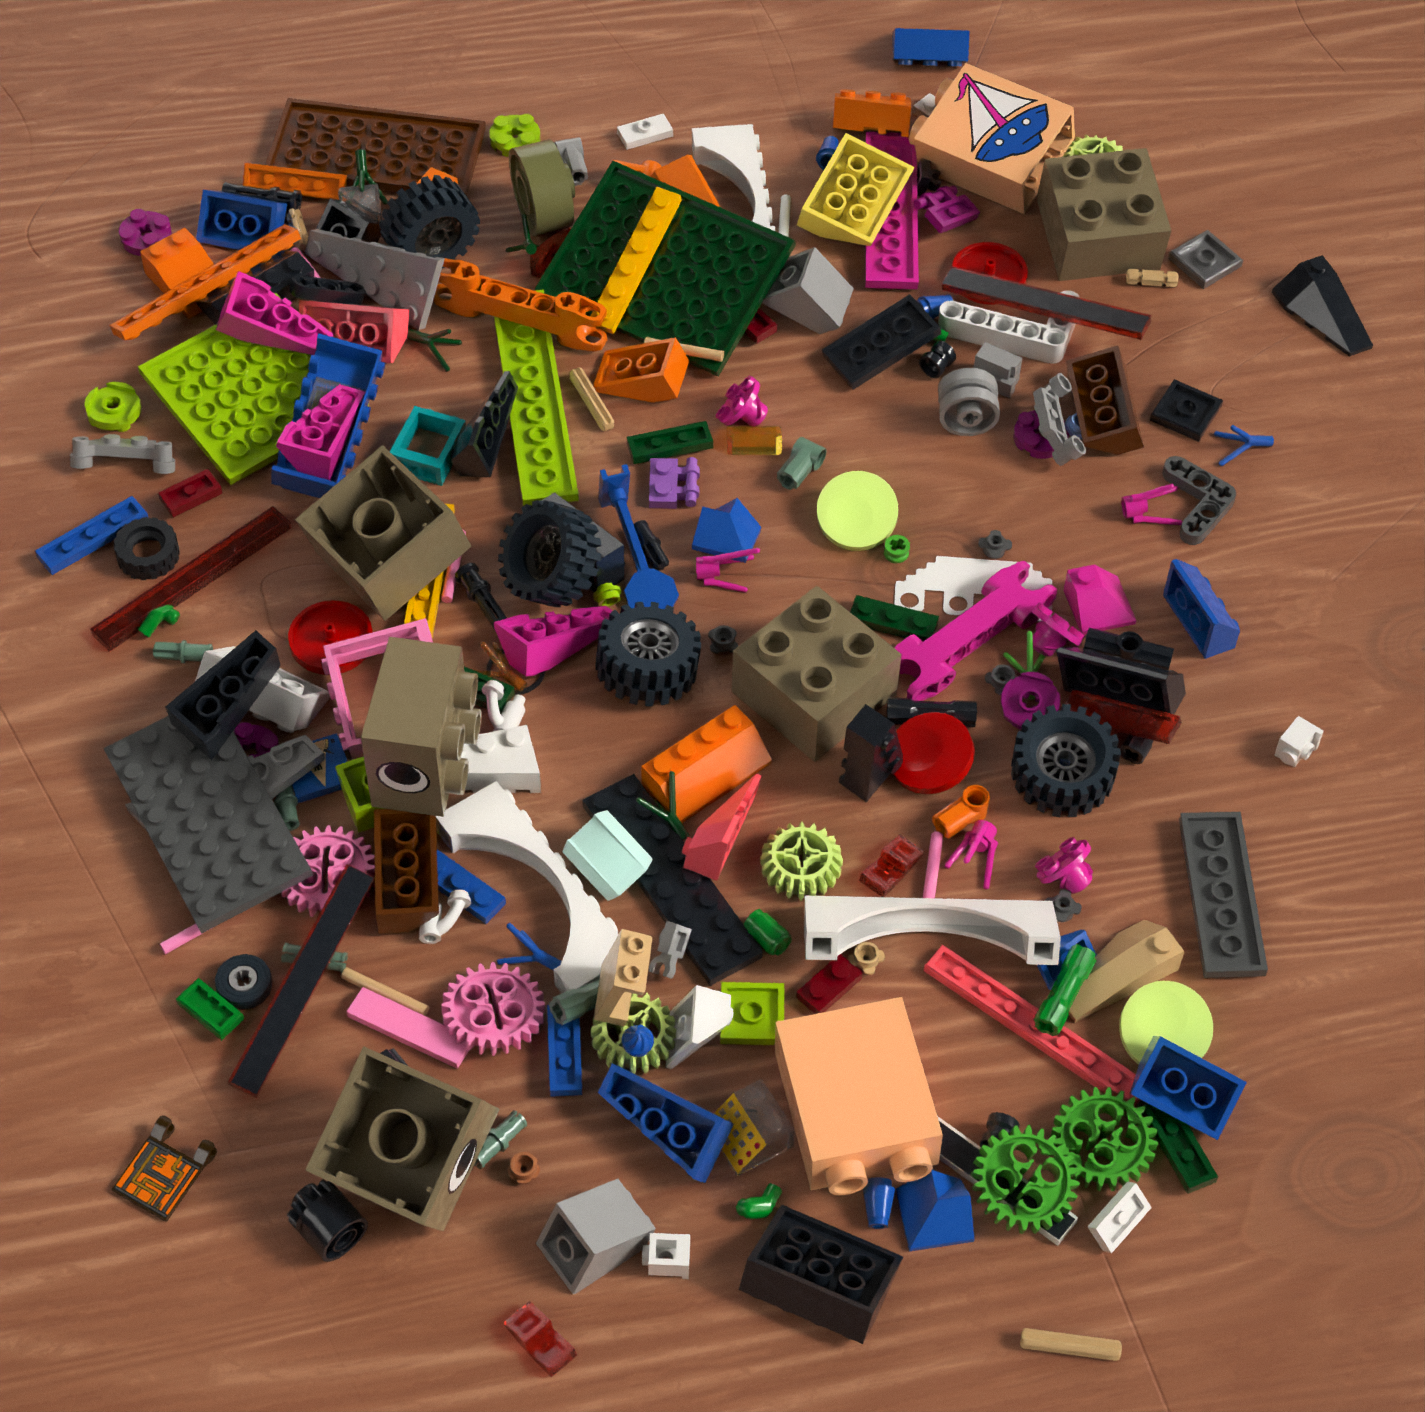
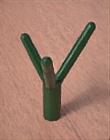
M356 150L357 175L346 202L352 203L358 185L359 191H364L366 179L382 203L387 205V199L367 172L365 150Z
M523 214L522 224L525 240L521 245L506 248L507 253L526 250L528 254L532 255L536 250L543 251L544 249L543 246L536 245L531 240L527 215Z
M410 329L407 335L409 340L426 344L446 372L450 371V367L438 352L434 343L462 344L461 340L440 338L450 334L451 329L433 334Z
M670 771V813L654 797L651 798L659 808L640 797L636 799V802L663 818L670 828L682 840H685L690 835L676 815L675 773Z

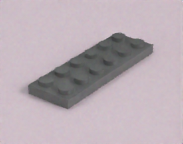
M1241 812L1180 813L1179 824L1204 978L1266 976L1268 967Z

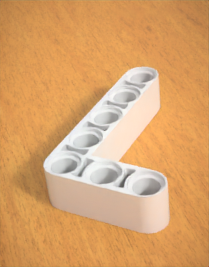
M1067 290L1059 293V295L1080 300L1079 295L1073 291ZM956 301L942 303L938 319L940 328L949 332L947 337L981 346L984 342H987L1015 355L1051 364L1058 363L1063 359L1077 322L1076 316L1051 311L1048 322L1044 325Z

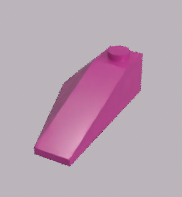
M238 271L222 308L216 327L217 331L241 341L315 355L318 333L333 337V333L309 315H302L292 308V303L286 298L282 300L270 291L271 287L265 282Z
M339 384L322 397L316 407L312 410H305L302 413V418L287 424L277 441L276 447L298 472L330 480L339 463L366 392Z
M607 606L572 609L571 615L555 614L552 611L545 612L543 618L529 619L528 614L517 615L494 622V629L509 664L526 677L535 676L540 672L553 668L596 640L599 636V629H601L603 620L605 618L609 620V613L613 610Z

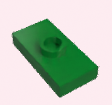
M200 978L196 979L176 998V1002L181 1008L221 1041L244 1020L243 1013Z

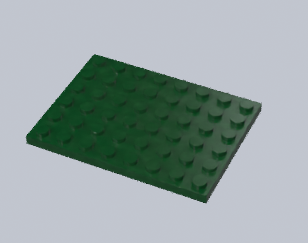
M612 161L535 287V290H544V294L554 297L563 292H572L598 302L656 187L679 194L682 201L616 330L643 343L646 337L659 340L676 337L678 342L682 344L724 351L722 362L687 356L689 364L719 377L795 248V240ZM588 311L585 315L591 316L593 311Z

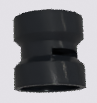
M937 341L930 348V352H926L919 359L920 368L927 376L939 378L945 371V367H949L956 360V353L948 343Z
M991 1113L986 1123L988 1130L982 1135L980 1147L983 1145L990 1147L988 1139L992 1135L999 1139L998 1134L1002 1129H1005L1011 1136V1129L1016 1125L1019 1128V1122L1014 1117L1005 1113Z

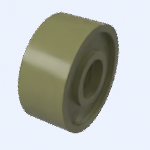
M551 139L511 148L509 151V170L512 187L521 217L523 214L527 215L530 234L537 236L571 227L574 223L573 198L575 197V185L570 168L566 163H563L555 143Z

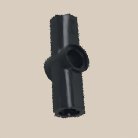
M1090 627L1083 647L1086 650L1090 649L1098 653L1118 656L1126 660L1145 663L1165 670H1169L1174 648L1143 641L1142 637L1135 632L1127 631L1118 635Z

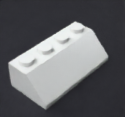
M235 647L205 651L195 681ZM279 668L249 710L253 712L252 715L265 721L271 720L278 724L277 727L279 729L293 733L296 730L309 726L328 701L330 695L329 691Z

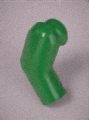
M769 1183L761 1197L740 1199L736 1204L737 1214L746 1219L768 1217L781 1196L782 1189L775 1184Z

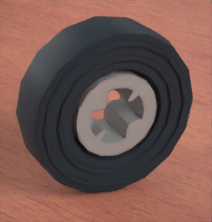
M248 954L236 955L224 961L218 968L215 977L217 993L239 1010L251 1009L263 1003L270 995L273 984L271 971L266 963L257 956ZM243 978H249L250 983L248 985L244 983V986H239V979L244 981Z

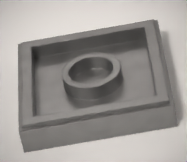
M1209 230L1169 252L1168 257L1170 261L1203 289L1242 267L1243 259Z

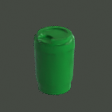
M761 909L752 912L744 922V927L748 930V933L770 955L776 954L778 956L782 954L791 943L792 938L788 930Z

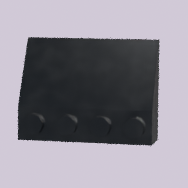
M781 1205L748 1257L738 1290L863 1344L878 1316L904 1256L785 1205Z

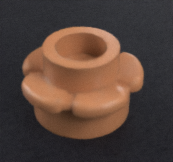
M528 1152L517 1153L510 1160L508 1175L511 1179H516L519 1184L530 1183L531 1179L537 1178L540 1173L537 1158ZM526 1167L527 1170L522 1171L521 1168Z

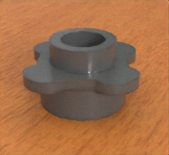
M992 530L989 536L980 538L978 542L979 547L983 548L984 554L991 559L1003 557L1006 550H1011L1012 542L1006 540L998 530Z
M725 625L710 630L708 633V637L712 642L710 651L715 654L726 651L733 652L738 647V643L735 642L736 630Z
M997 665L993 668L992 673L988 672L985 675V681L995 688L997 694L1001 695L1006 683L1011 679L1013 680L1016 676L1010 666Z
M1061 890L1059 895L1053 898L1048 897L1045 900L1053 901L1056 919L1061 923L1071 920L1074 914H1080L1082 909L1081 904L1073 900L1071 892L1068 890Z

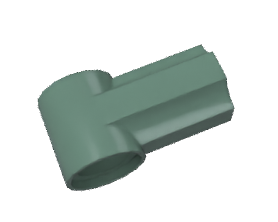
M800 437L794 444L789 459L777 472V479L783 487L789 490L797 489L812 469L816 471L820 468L826 457L827 449L804 437Z

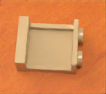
M621 929L601 965L594 1020L623 1027L626 1025L629 1016L631 994L643 995L646 990L652 946L651 936Z

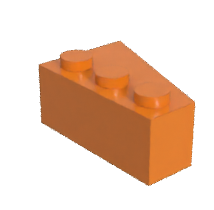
M848 89L835 93L833 128L862 132L864 130H878V134H887V131L901 132L902 137H909L911 98L906 97V94L891 93V96H881V92L866 91L865 95L855 94L856 91Z

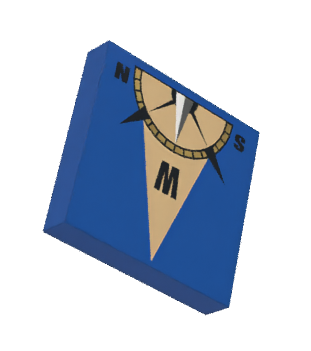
M337 733L312 741L324 753L325 760L292 784L298 803L342 790L335 766L348 761Z

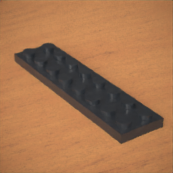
M635 774L582 800L583 808L591 819L594 814L608 810L652 857L653 860L647 871L636 882L665 923L669 921L692 929L685 952L709 986L763 958L762 949L748 933L744 924L712 880L683 868L686 855L681 854L684 842L680 836L670 828L663 818L636 802V799L640 797L659 808Z

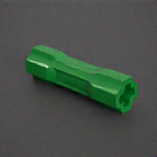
M1078 944L1071 946L1062 963V970L1047 999L1042 1002L1033 1019L1035 1027L1040 1032L1056 1036L1059 1035L1069 1016L1071 1005L1097 961L1095 959L1096 954L1088 947H1082Z

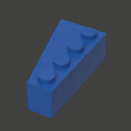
M612 1063L598 1093L626 1119L639 1128L647 1138L658 1145L666 1155L678 1163L694 1180L706 1183L734 1124Z

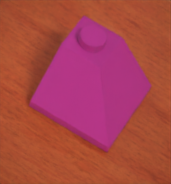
M1095 564L1067 570L1063 591L1081 633L1087 634L1089 627L1105 631L1136 624V618L1118 576Z

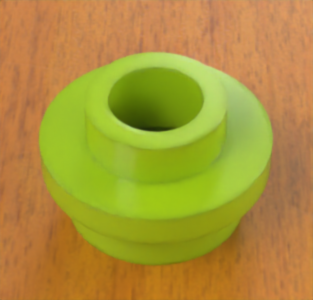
M613 583L602 584L597 587V591L593 594L594 601L598 602L599 606L609 607L615 605L621 600V589L619 586L613 585Z

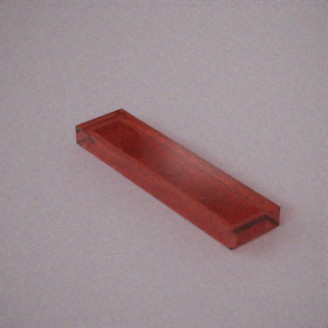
M1073 690L1065 704H1071L1070 711L1077 712L1078 707L1081 706L1087 708L1085 715L1089 717L1094 712L1101 716L1099 724L1103 725L1105 722H1108L1112 727L1111 730L1170 744L1182 723L1181 717L1178 715L1078 690Z

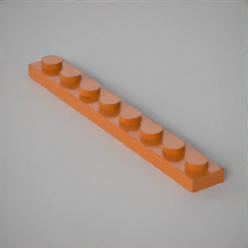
M284 224L109 325L113 335L124 341L137 338L143 330L161 324L162 319L171 314L180 313L185 309L186 305L193 301L204 299L207 293L214 289L226 286L229 280L236 277L238 271L247 274L253 266L265 263L277 252L291 248L293 243L301 239L298 229Z

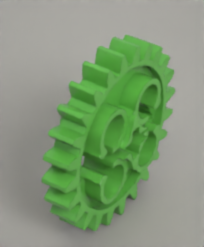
M1094 1087L1090 1097L1084 1090H1081L1080 1101L1071 1096L1068 1102L1070 1107L1062 1104L1059 1111L1062 1116L1056 1115L1053 1124L1057 1126L1052 1127L1051 1136L1055 1135L1057 1138L1054 1145L1058 1147L1065 1144L1066 1148L1062 1152L1063 1156H1074V1159L1068 1166L1070 1168H1078L1079 1171L1073 1176V1180H1078L1082 1176L1085 1178V1188L1093 1181L1096 1182L1098 1191H1101L1104 1183H1108L1111 1191H1115L1117 1182L1124 1186L1127 1181L1129 1182V1177L1138 1182L1141 1176L1139 1171L1147 1173L1150 1167L1147 1162L1154 1161L1156 1154L1152 1151L1156 1150L1158 1142L1153 1140V1138L1156 1137L1157 1129L1148 1128L1153 1121V1117H1142L1146 1107L1140 1106L1135 1108V1097L1130 1098L1128 1101L1123 1100L1124 1091L1122 1090L1116 1097L1112 1096L1110 1087L1106 1089L1105 1095H1100L1098 1088ZM1124 1111H1126L1128 1122L1131 1123L1128 1125L1125 1137L1134 1142L1135 1145L1126 1146L1119 1140L1123 1131L1122 1127L1114 1131L1115 1126L1119 1125ZM1101 1113L1109 1114L1112 1116L1113 1121H1103L1098 1115ZM1078 1131L1084 1132L1089 1137L1085 1149L1088 1151L1094 1147L1093 1153L1088 1155L1085 1167H1082L1081 1157L1077 1155L1080 1153L1083 1140L1076 1138L1073 1134ZM1111 1134L1110 1141H1108L1106 1138ZM1098 1138H1102V1140L1097 1144ZM1104 1156L1110 1163L1107 1165L1099 1164L1095 1157Z
M1016 1125L1011 1129V1136L1005 1129H1002L998 1134L999 1139L992 1135L988 1139L990 1147L983 1145L979 1150L983 1157H976L973 1162L977 1167L981 1168L975 1169L971 1173V1177L980 1180L973 1185L972 1190L982 1191V1195L976 1202H987L989 1206L984 1211V1214L987 1215L994 1211L997 1214L994 1223L998 1224L1002 1219L1006 1220V1230L1008 1231L1014 1224H1018L1019 1232L1023 1234L1028 1225H1030L1032 1232L1036 1234L1040 1230V1223L1046 1230H1049L1053 1226L1052 1220L1060 1223L1063 1220L1061 1212L1068 1214L1072 1209L1068 1202H1074L1078 1195L1070 1191L1080 1185V1182L1071 1179L1079 1171L1078 1168H1070L1068 1166L1074 1159V1156L1064 1157L1062 1152L1065 1150L1066 1145L1063 1144L1056 1147L1054 1145L1055 1135L1051 1136L1048 1140L1044 1139V1129L1042 1128L1036 1135H1032L1031 1125H1028L1023 1134H1021ZM1037 1147L1042 1155L1054 1156L1053 1158H1047L1042 1165L1040 1164L1036 1168L1028 1183L1016 1198L1019 1200L1023 1196L1033 1197L1037 1203L1036 1209L1027 1207L1023 1199L1015 1204L1013 1211L1010 1209L1009 1204L996 1202L1003 1201L1018 1186L1023 1175L1034 1162L1032 1157L1037 1153ZM1013 1151L1023 1152L1030 1161L1026 1163L1017 1161ZM1041 1170L1050 1171L1054 1176L1055 1182L1045 1181L1042 1178ZM1002 1176L1006 1178L1010 1184V1189L999 1187L996 1183V1177Z

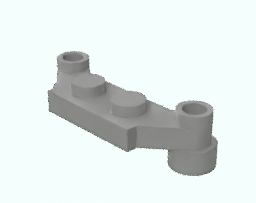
M1058 373L1049 380L1047 385L1033 392L1035 400L1034 409L1038 414L1040 423L1039 431L1054 449L1052 456L1059 466L1064 465L1071 459L1076 460L1086 453V448L1079 437L1073 435L1067 438L1059 397L1068 394L1072 387L1069 380L1062 373Z
M116 434L104 435L100 439L89 440L88 437L84 436L72 438L73 453L70 454V466L73 468H90L93 466V456L152 459L153 472L168 474L176 471L175 459L172 458L171 442H156V440H148L145 436H133L131 439H123Z

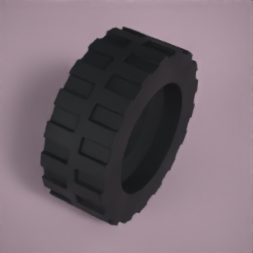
M154 517L132 520L129 524L122 526V529L116 534L117 537L114 538V550L120 569L122 568L123 573L130 575L131 578L141 580L158 579L157 577L164 576L168 571H172L175 567L174 565L178 563L180 549L177 536L173 527L169 526L164 520L161 521ZM155 540L160 543V551L153 556L136 557L133 553V547L139 542Z

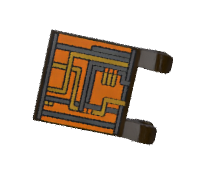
M162 1115L157 1119L150 1136L113 1186L112 1191L167 1222L200 1173L215 1158L217 1149L213 1142L205 1139L198 1146L192 1159L163 1143L174 1132L175 1126L170 1118Z

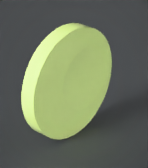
M850 471L836 476L822 489L817 502V520L821 531L829 541L846 550L864 551L882 544L892 534L898 519V501L893 489L881 477L870 472Z
M1156 981L1139 988L1126 1002L1120 1016L1119 1032L1126 1052L1138 1065L1153 1036H1161L1202 1058L1212 1041L1213 1020L1207 1004L1193 989L1174 981Z

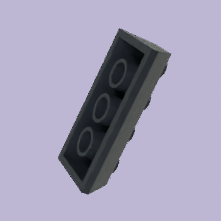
M284 250L273 255L269 261L259 263L251 268L247 275L265 282L271 287L270 291L277 293L282 300L286 298L292 302L297 299V297L289 292L292 277L296 275L314 277V269L299 252ZM234 279L230 280L226 286L211 291L204 299L196 301L199 308L215 325L218 324L222 308Z
M1059 647L1057 650L1064 691L1169 719L1173 718L1186 695L1183 674L1173 670H1165L1145 663H1138L1118 656H1110L1079 647Z

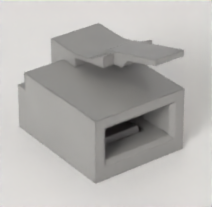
M984 342L975 355L974 368L985 370L993 375L998 385V394L1010 398L1015 392V386L1019 381L1022 357Z

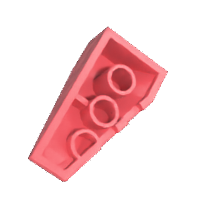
M299 300L300 314L309 315L333 333L334 338L382 350L381 362L393 363L407 338L409 309Z
M755 774L697 828L693 838L687 837L681 854L686 855L683 868L713 880H718L756 797L762 775Z

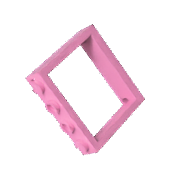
M426 618L323 646L326 658L321 659L325 675L330 674L332 682L327 683L331 700L336 699L338 707L333 708V713L337 725L342 724L344 730L343 733L339 734L343 751L349 750L353 760L364 756L361 738L357 739L339 665L384 653L389 637L433 643Z

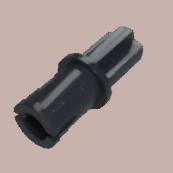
M645 520L637 521L634 523V527L643 553L647 555L655 569L658 571L663 570L664 567L669 565V560L660 546V539L654 536Z

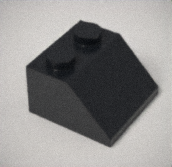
M331 198L316 228L338 233L347 238H359L369 243H378L381 237L380 231H382L379 221L346 201Z

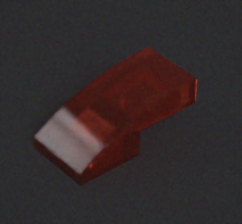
M571 228L562 230L547 239L530 256L532 276L541 278Z
M899 834L882 849L880 857L861 873L859 881L879 896L884 897L913 868L924 851Z
M530 1301L504 1322L505 1327L550 1377H553L577 1356L575 1348L553 1328L551 1320Z

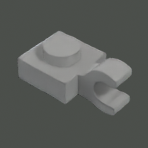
M666 921L665 928L659 936L657 950L662 953L651 961L649 972L659 974L660 968L664 964L663 976L672 979L676 972L677 959L683 958L692 929Z

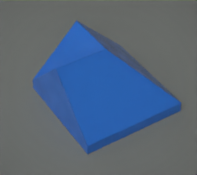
M738 498L717 509L702 506L692 543V550L720 555L753 549L761 532V526ZM749 556L733 558L732 560L746 563Z
M932 1170L927 1176L919 1180L907 1182L896 1188L909 1252L974 1242L971 1196L961 1179Z

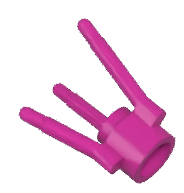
M1168 484L1143 493L1123 496L1121 498V506L1124 518H1132L1134 524L1147 522L1182 525L1183 521L1178 519L1143 516V513L1148 512V499L1175 492L1179 487L1174 486V484Z
M753 548L715 556L696 557L697 580H704V586H717L734 591L747 592V587L716 580L714 576H720L721 564L740 562L732 559L749 556L747 561L753 560L754 555L752 554L759 553L760 549Z
M986 820L976 821L972 830L966 832L963 841L945 863V868L949 869L968 844L970 847L963 860L964 863H969L975 851L984 852L987 849L988 854L983 888L985 890L989 889L994 854L998 842L994 840L997 833L996 827Z

